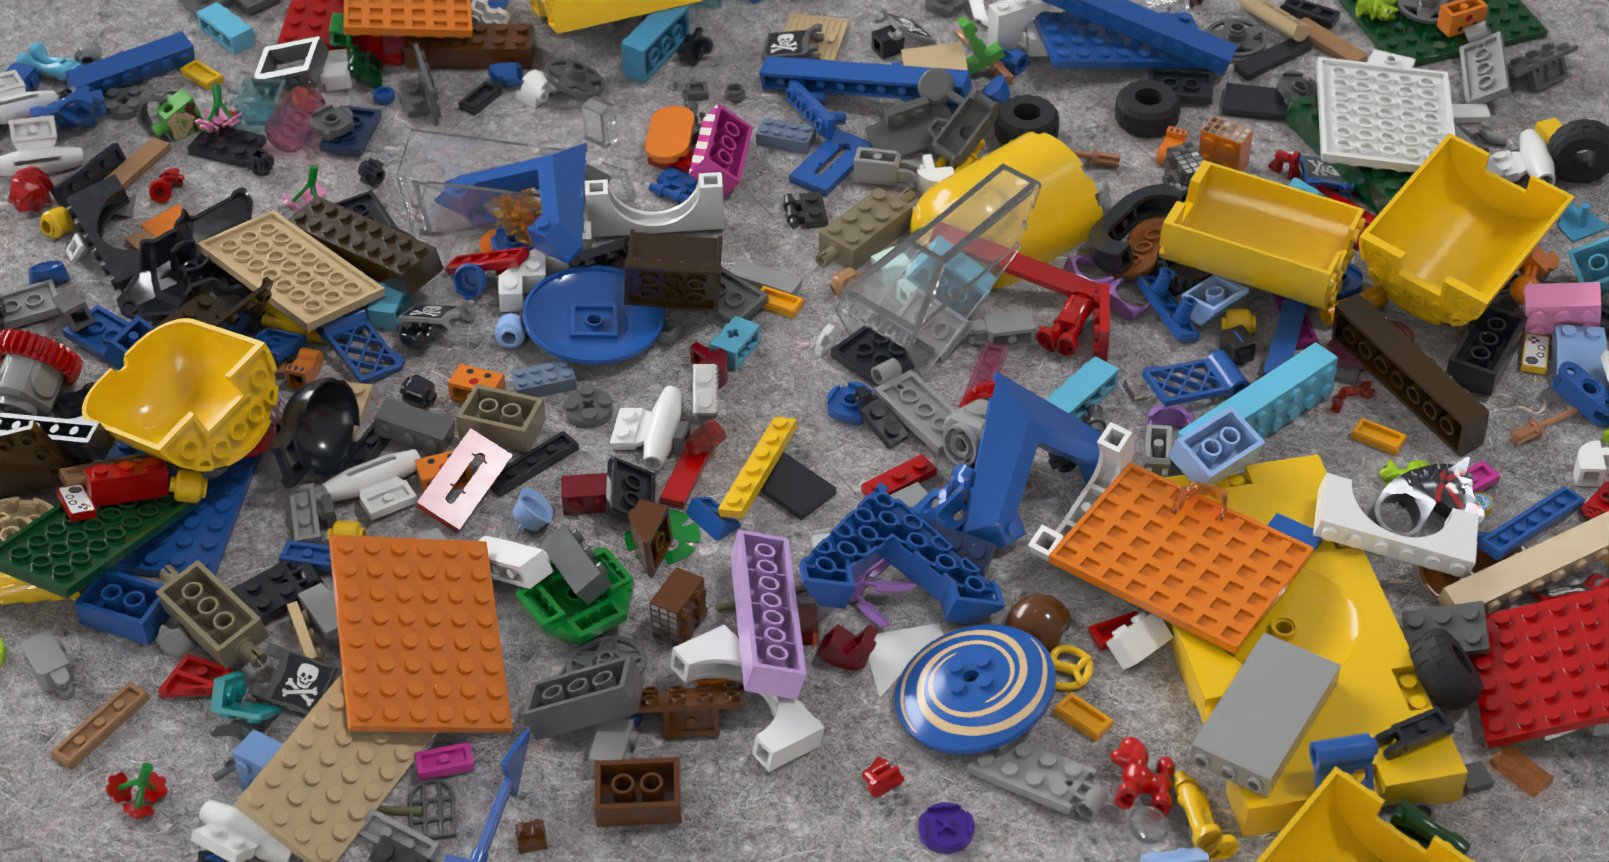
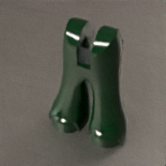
M1404 797L1392 815L1390 823L1398 831L1417 841L1426 850L1435 836L1450 843L1465 856L1471 847L1463 836L1443 828Z

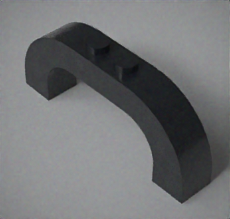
M1179 183L1155 184L1135 190L1123 197L1089 232V242L1094 263L1104 271L1122 275L1134 263L1131 244L1121 242L1120 240L1142 219L1155 214H1169L1177 201L1184 203L1189 185Z

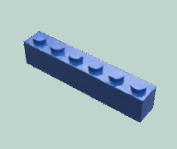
M183 31L66 71L67 86L72 93L83 85H87L90 92L102 90V93L105 94L111 88L119 89L189 64L195 60L194 46Z

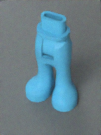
M33 42L29 53L21 52L16 59V63L35 66L37 74L57 77L62 81L67 80L66 71L84 65L70 58L49 56L46 46L40 42Z

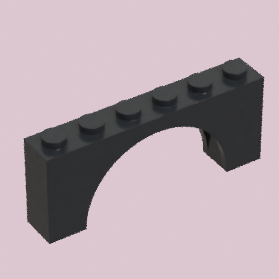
M116 174L67 197L66 200L69 207L66 209L72 220H78L75 222V225L80 234L85 232L86 235L83 238L88 247L95 248L91 251L97 262H103L100 266L106 277L111 275L109 281L115 291L120 290L122 293L137 272L139 250L118 249L103 241L104 229L110 218L120 208L130 203L124 187Z

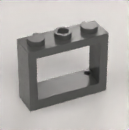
M320 36L265 47L252 82L262 97L317 86L329 50ZM306 59L304 66L275 71L279 64Z

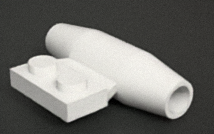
M16 70L0 73V125L9 123L8 120L31 117L29 108L46 106L58 101L56 92L53 90L25 92L26 85Z
M54 115L8 120L11 140L18 151L0 156V176H13L18 170L30 165L37 166L44 173L49 174L65 171L84 164L82 147L54 146L57 139Z
M1526 129L1520 134V152H1510V150L1499 151L1489 157L1504 172L1506 180L1510 182L1520 180V177L1528 173L1530 177L1534 175L1551 185L1555 183L1554 162L1547 144L1533 129Z
M674 386L665 387L652 412L643 408H620L610 440L611 449L635 450L636 447L644 445V466L650 470L661 469L673 447V437L681 419V391Z
M415 449L383 455L349 468L323 483L324 495L331 494L333 502L360 497V504L372 521L417 502V495L408 482L402 479L417 471L415 460L421 458Z
M209 800L202 806L199 818L206 825L194 829L190 839L229 862H243L253 858V856L268 862H299L300 860L296 854L237 808L214 800Z

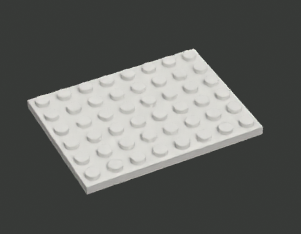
M1324 57L1317 58L1316 71L1321 161L1330 164L1341 163L1351 166L1372 167L1374 169H1391L1398 172H1416L1449 133L1455 135L1448 72Z

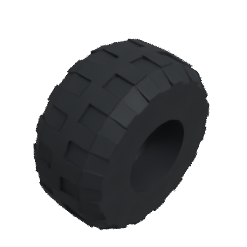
M1138 80L1137 82H1131L1120 90L1116 98L1115 119L1119 126L1130 135L1132 134L1140 138L1161 137L1166 134L1169 126L1175 127L1179 122L1181 110L1180 97L1172 87L1160 81Z
M1029 94L1017 95L1006 99L997 110L999 115L994 122V134L1003 146L1009 143L1010 140L1033 131L1035 134L1046 133L1055 138L1058 137V111L1047 99Z
M1581 119L1570 121L1558 128L1552 134L1548 144V150L1554 162L1555 175L1559 176L1560 179L1577 184L1591 183L1609 173V126L1598 120ZM1588 150L1586 152L1577 153L1578 151Z
M1432 628L1412 641L1409 655L1413 665L1427 689L1444 708L1459 710L1480 697L1483 690L1481 678L1466 652L1450 632L1443 628Z

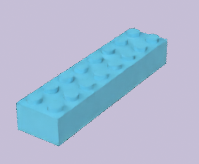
M1315 342L1178 431L1177 439L1230 406H1233L1256 433L1264 439L1272 432L1278 431L1290 420H1295L1305 410L1311 409L1323 398H1328L1332 394L1338 357ZM1174 463V468L1184 475V473Z

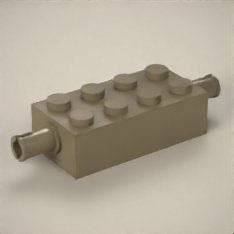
M879 187L819 231L820 254L815 257L816 263L822 266V268H826L832 261H835L845 268L851 267L856 271L869 261L871 256L882 251L910 229L913 206L909 203L915 200L914 192L906 188L895 197Z
M199 560L181 573L172 565L165 566L170 573L164 568L160 571L159 576L166 584L158 589L156 594L163 609L226 670L243 656L254 668L261 667L257 660L263 665L266 663L268 656L257 647L269 637L262 619Z

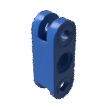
M1571 361L1563 362L1558 368L1559 374L1555 375L1551 381L1553 390L1573 407H1576L1593 424L1599 427H1608L1609 405L1607 404H1609V390L1578 364ZM1567 370L1573 371L1574 374H1568Z

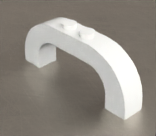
M1112 422L1109 423L1097 441L1099 460L1091 479L1055 531L1044 525L1040 526L1028 544L1029 550L1033 555L1048 562L1049 554L1129 462H1132L1135 444L1131 431Z

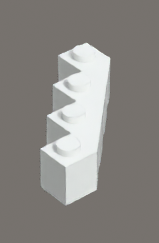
M584 221L582 251L592 248L591 221ZM535 248L531 250L530 255L520 267L508 268L499 275L500 312L523 311V293H529L535 285L546 278V275L568 269L569 264Z

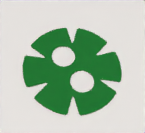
M669 509L672 536L679 542L676 549L668 550L665 555L667 563L672 564L685 559L694 552L695 548L685 542H699L700 530L697 523L681 526L690 517L683 512ZM632 531L625 532V544L629 551L634 550V543L631 540Z

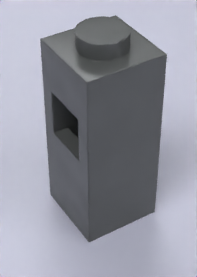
M73 288L51 298L60 316L74 333L96 321L85 301Z

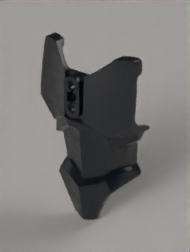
M241 187L232 191L228 198L197 215H189L186 209L182 208L181 215L175 221L173 229L168 230L155 239H142L140 241L137 272L124 291L117 297L118 308L122 315L132 320L137 315L143 319L165 318L202 291H205L207 294L213 292L216 297L232 293L244 298L253 292L211 261L209 256L206 257L200 253L197 248L198 242L252 219L253 200L246 188Z

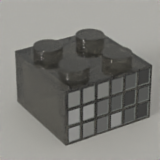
M1192 142L1167 148L1162 183L1190 184L1191 178L1204 160Z

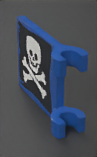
M1301 155L1300 165L1306 184L1313 188L1323 185L1340 189L1339 195L1350 201V192H1354L1355 189L1353 184L1347 183L1329 163L1321 161V158Z

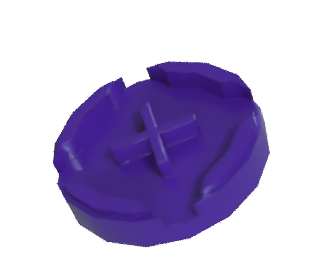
M948 802L933 804L919 817L918 834L920 840L928 849L942 854L960 852L968 847L974 838L975 822L970 812L961 809V806Z

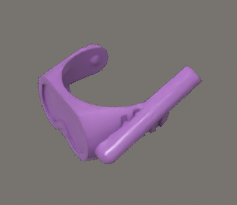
M1089 255L1068 257L1065 261L1063 270L1099 284L1114 282L1113 276L1094 280L1086 277L1077 269L1076 265L1089 266L1093 263V258Z
M1120 277L1109 284L1110 307L1125 319L1133 320L1147 312L1148 308L1151 307V303L1148 302L1141 308L1124 302L1116 292V289L1125 280Z
M1178 405L1167 407L1155 406L1151 408L1148 414V424L1172 425L1185 428L1195 421L1193 412H1187L1184 407Z

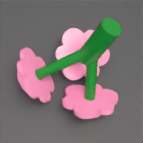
M212 84L213 106L204 112L207 121L198 119L195 120V123L200 125L199 128L208 133L218 131L219 127L214 124L222 125V128L227 125L230 128L236 127L241 121L239 117L242 116V112L233 117L222 102L221 84Z
M310 165L307 183L302 185L300 191L293 198L286 192L282 194L285 199L283 202L287 208L291 210L296 209L297 211L302 209L297 203L300 197L304 198L305 203L308 204L310 200L317 196L321 198L325 196V188L319 187V184L316 182L318 166Z

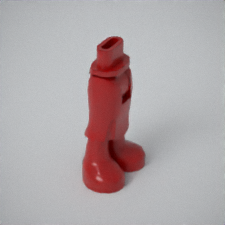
M1081 285L1079 290H1074L1073 294L1064 303L1059 316L1054 319L1052 328L1043 326L1036 332L1035 339L1040 346L1051 352H1054L1057 347L1059 354L1062 356H1070L1076 353L1079 346L1077 337L1082 333V327L1092 313L1094 294L1098 293V291L1086 285Z

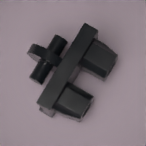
M696 27L693 34L686 35L684 38L685 46H679L677 49L680 61L688 60L691 66H696L702 55L711 53L714 48L712 40L709 37L703 36L702 27Z

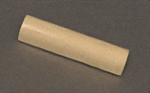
M1267 0L1240 1V5L1244 10L1297 42L1305 40L1310 33L1311 27Z

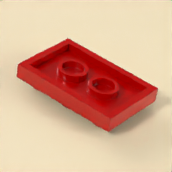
M1100 283L1099 293L1094 294V307H1098V309L1093 310V325H1095L1093 326V341H1097L1093 342V357L1096 356L1107 362L1110 336L1109 283Z

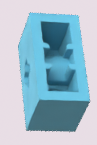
M735 316L729 323L725 324L719 335L712 339L709 348L712 352L722 348L727 355L728 368L737 370L761 342L760 325Z

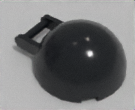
M333 377L317 379L303 385L287 401L281 416L280 431L268 444L269 450L275 455L283 478L281 481L284 488L295 487L307 472L325 477L336 474V469L357 443V441H352L354 425L360 426L357 398L346 381L337 380ZM284 449L287 451L291 459L295 462V464L291 468L285 455Z

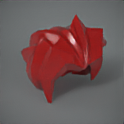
M27 166L24 169L18 170L12 176L8 203L13 204L19 213L30 210L39 212L40 206L45 207V203H52L49 189L54 185L47 174L39 167Z

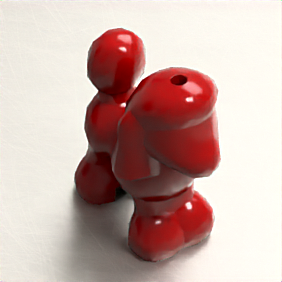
M1134 737L1124 738L1120 742L1119 748L1110 753L1111 761L1124 769L1122 773L1123 783L1115 794V805L1121 809H1130L1138 795L1148 794L1152 798L1147 812L1148 817L1153 821H1162L1167 817L1172 807V799L1169 793L1172 789L1175 763L1170 757L1162 756L1157 760V774H1154L1147 767L1149 753L1144 743Z

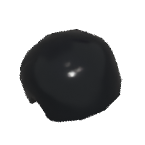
M412 322L409 329L402 326L398 334L399 341L407 348L413 350L429 347L435 338V324Z

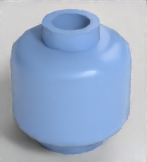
M505 314L497 322L495 328L496 341L505 348L511 349L520 346L526 335L523 318L517 314Z

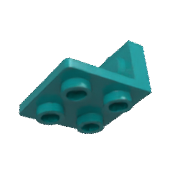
M233 672L214 679L210 712L220 713L219 717L236 719V716L246 718L245 721L248 723L260 724L263 720L272 719L273 716L280 714L282 707L242 700L247 690L245 673Z

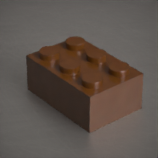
M680 757L596 760L594 811L597 827L682 823Z

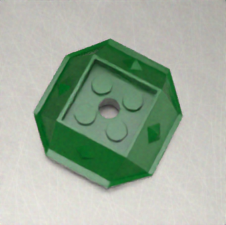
M599 547L593 550L597 555L594 560L596 563L600 561L609 571L607 578L613 585L589 605L575 594L552 560L549 562L553 570L551 574L530 589L518 587L516 600L544 633L556 636L567 644L574 642L583 644L596 636H601L602 633L627 620L634 590V578L606 547Z

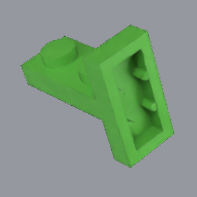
M965 16L957 20L974 53L966 58L970 76L1005 57L1003 50L997 42L986 47L983 40L977 38L975 33L978 30L973 21L969 22Z

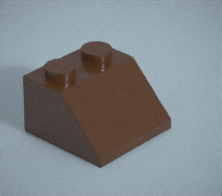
M640 499L635 509H631L628 516V523L631 524L632 530L631 540L634 543L635 553L647 575L654 577L673 542L669 508L665 505Z

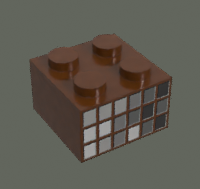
M678 567L673 570L649 602L653 638L675 647L691 639L699 622L705 620L708 612L705 600L707 591L704 586V577Z

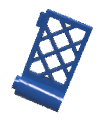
M363 306L321 325L315 330L321 340L328 342L359 383L367 384L403 370L405 360L398 352L394 353L371 325L368 321L367 309ZM364 329L369 333L368 337L356 335L357 332ZM343 338L348 339L349 342L345 345L337 343L336 340ZM353 341L365 343L364 349L351 345ZM369 345L379 346L381 351L368 350ZM350 352L359 354L361 357L359 360L349 358L347 355ZM364 357L376 358L377 362L376 364L363 361ZM381 360L390 361L393 365L389 367L382 366L380 362ZM360 368L373 370V372L363 376L359 370Z
M1223 350L1211 352L1206 359L1163 367L1158 365L1145 367L1142 373V377L1164 407L1228 395L1231 398L1250 385L1249 381ZM1203 368L1207 374L1195 371L1194 369ZM1178 372H1179V373L1184 374V375H1187V376H1186V378H1183V377L1174 375L1173 373H1178ZM1158 376L1166 380L1165 382H1161L1159 380L1154 379L1153 377ZM1193 377L1202 380L1203 383L1200 384L1189 379ZM1172 381L1182 385V387L1179 388L1168 384V382ZM1206 383L1216 385L1218 388L1206 386ZM1189 387L1198 390V392H1190L1184 389ZM1164 390L1176 394L1177 396L1167 397V395L1164 393Z
M1369 733L1310 742L1309 753L1314 767L1316 789L1323 782V776L1329 775L1337 767L1350 775L1355 770L1364 769L1365 778L1360 784L1375 792L1372 761L1375 755L1378 754V744L1374 737L1371 738Z

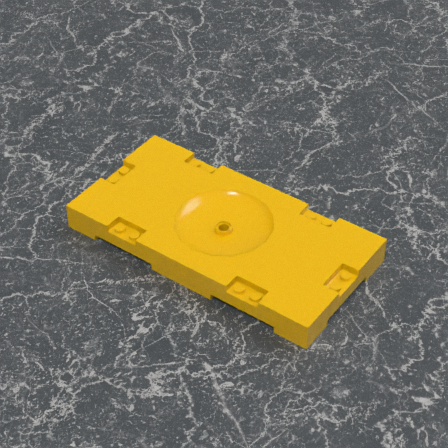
M1319 454L1245 465L1244 473L1231 474L1203 493L1185 475L1165 478L1265 525H1268L1276 513H1279L1314 529L1318 488L1327 471ZM1323 539L1312 557L1236 655L1163 619L1173 635V638L1168 641L1192 705L1197 706L1203 724L1206 723L1264 632L1341 665L1337 685L1268 797L1251 792L1249 789L1232 781L1225 780L1227 784L1226 794L1243 837L1282 831L1315 792L1314 767L1309 753L1310 742L1361 733H1369L1371 738H1373L1378 733L1391 728V725L1435 708L1432 707L1418 678L1409 655L1407 641L1362 549ZM1451 735L1442 737L1407 753L1404 752L1400 757L1387 760L1383 756L1385 748L1396 743V739L1386 746L1378 747V754L1375 755L1372 765L1374 790L1379 797L1385 800L1382 807L1399 804L1403 797L1412 804L1424 802L1429 805L1461 800L1468 771ZM1364 769L1355 770L1351 776L1361 783L1365 778Z

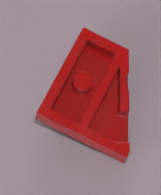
M186 653L158 689V692L162 698L212 695L214 679L233 673L232 668L226 670L220 664Z

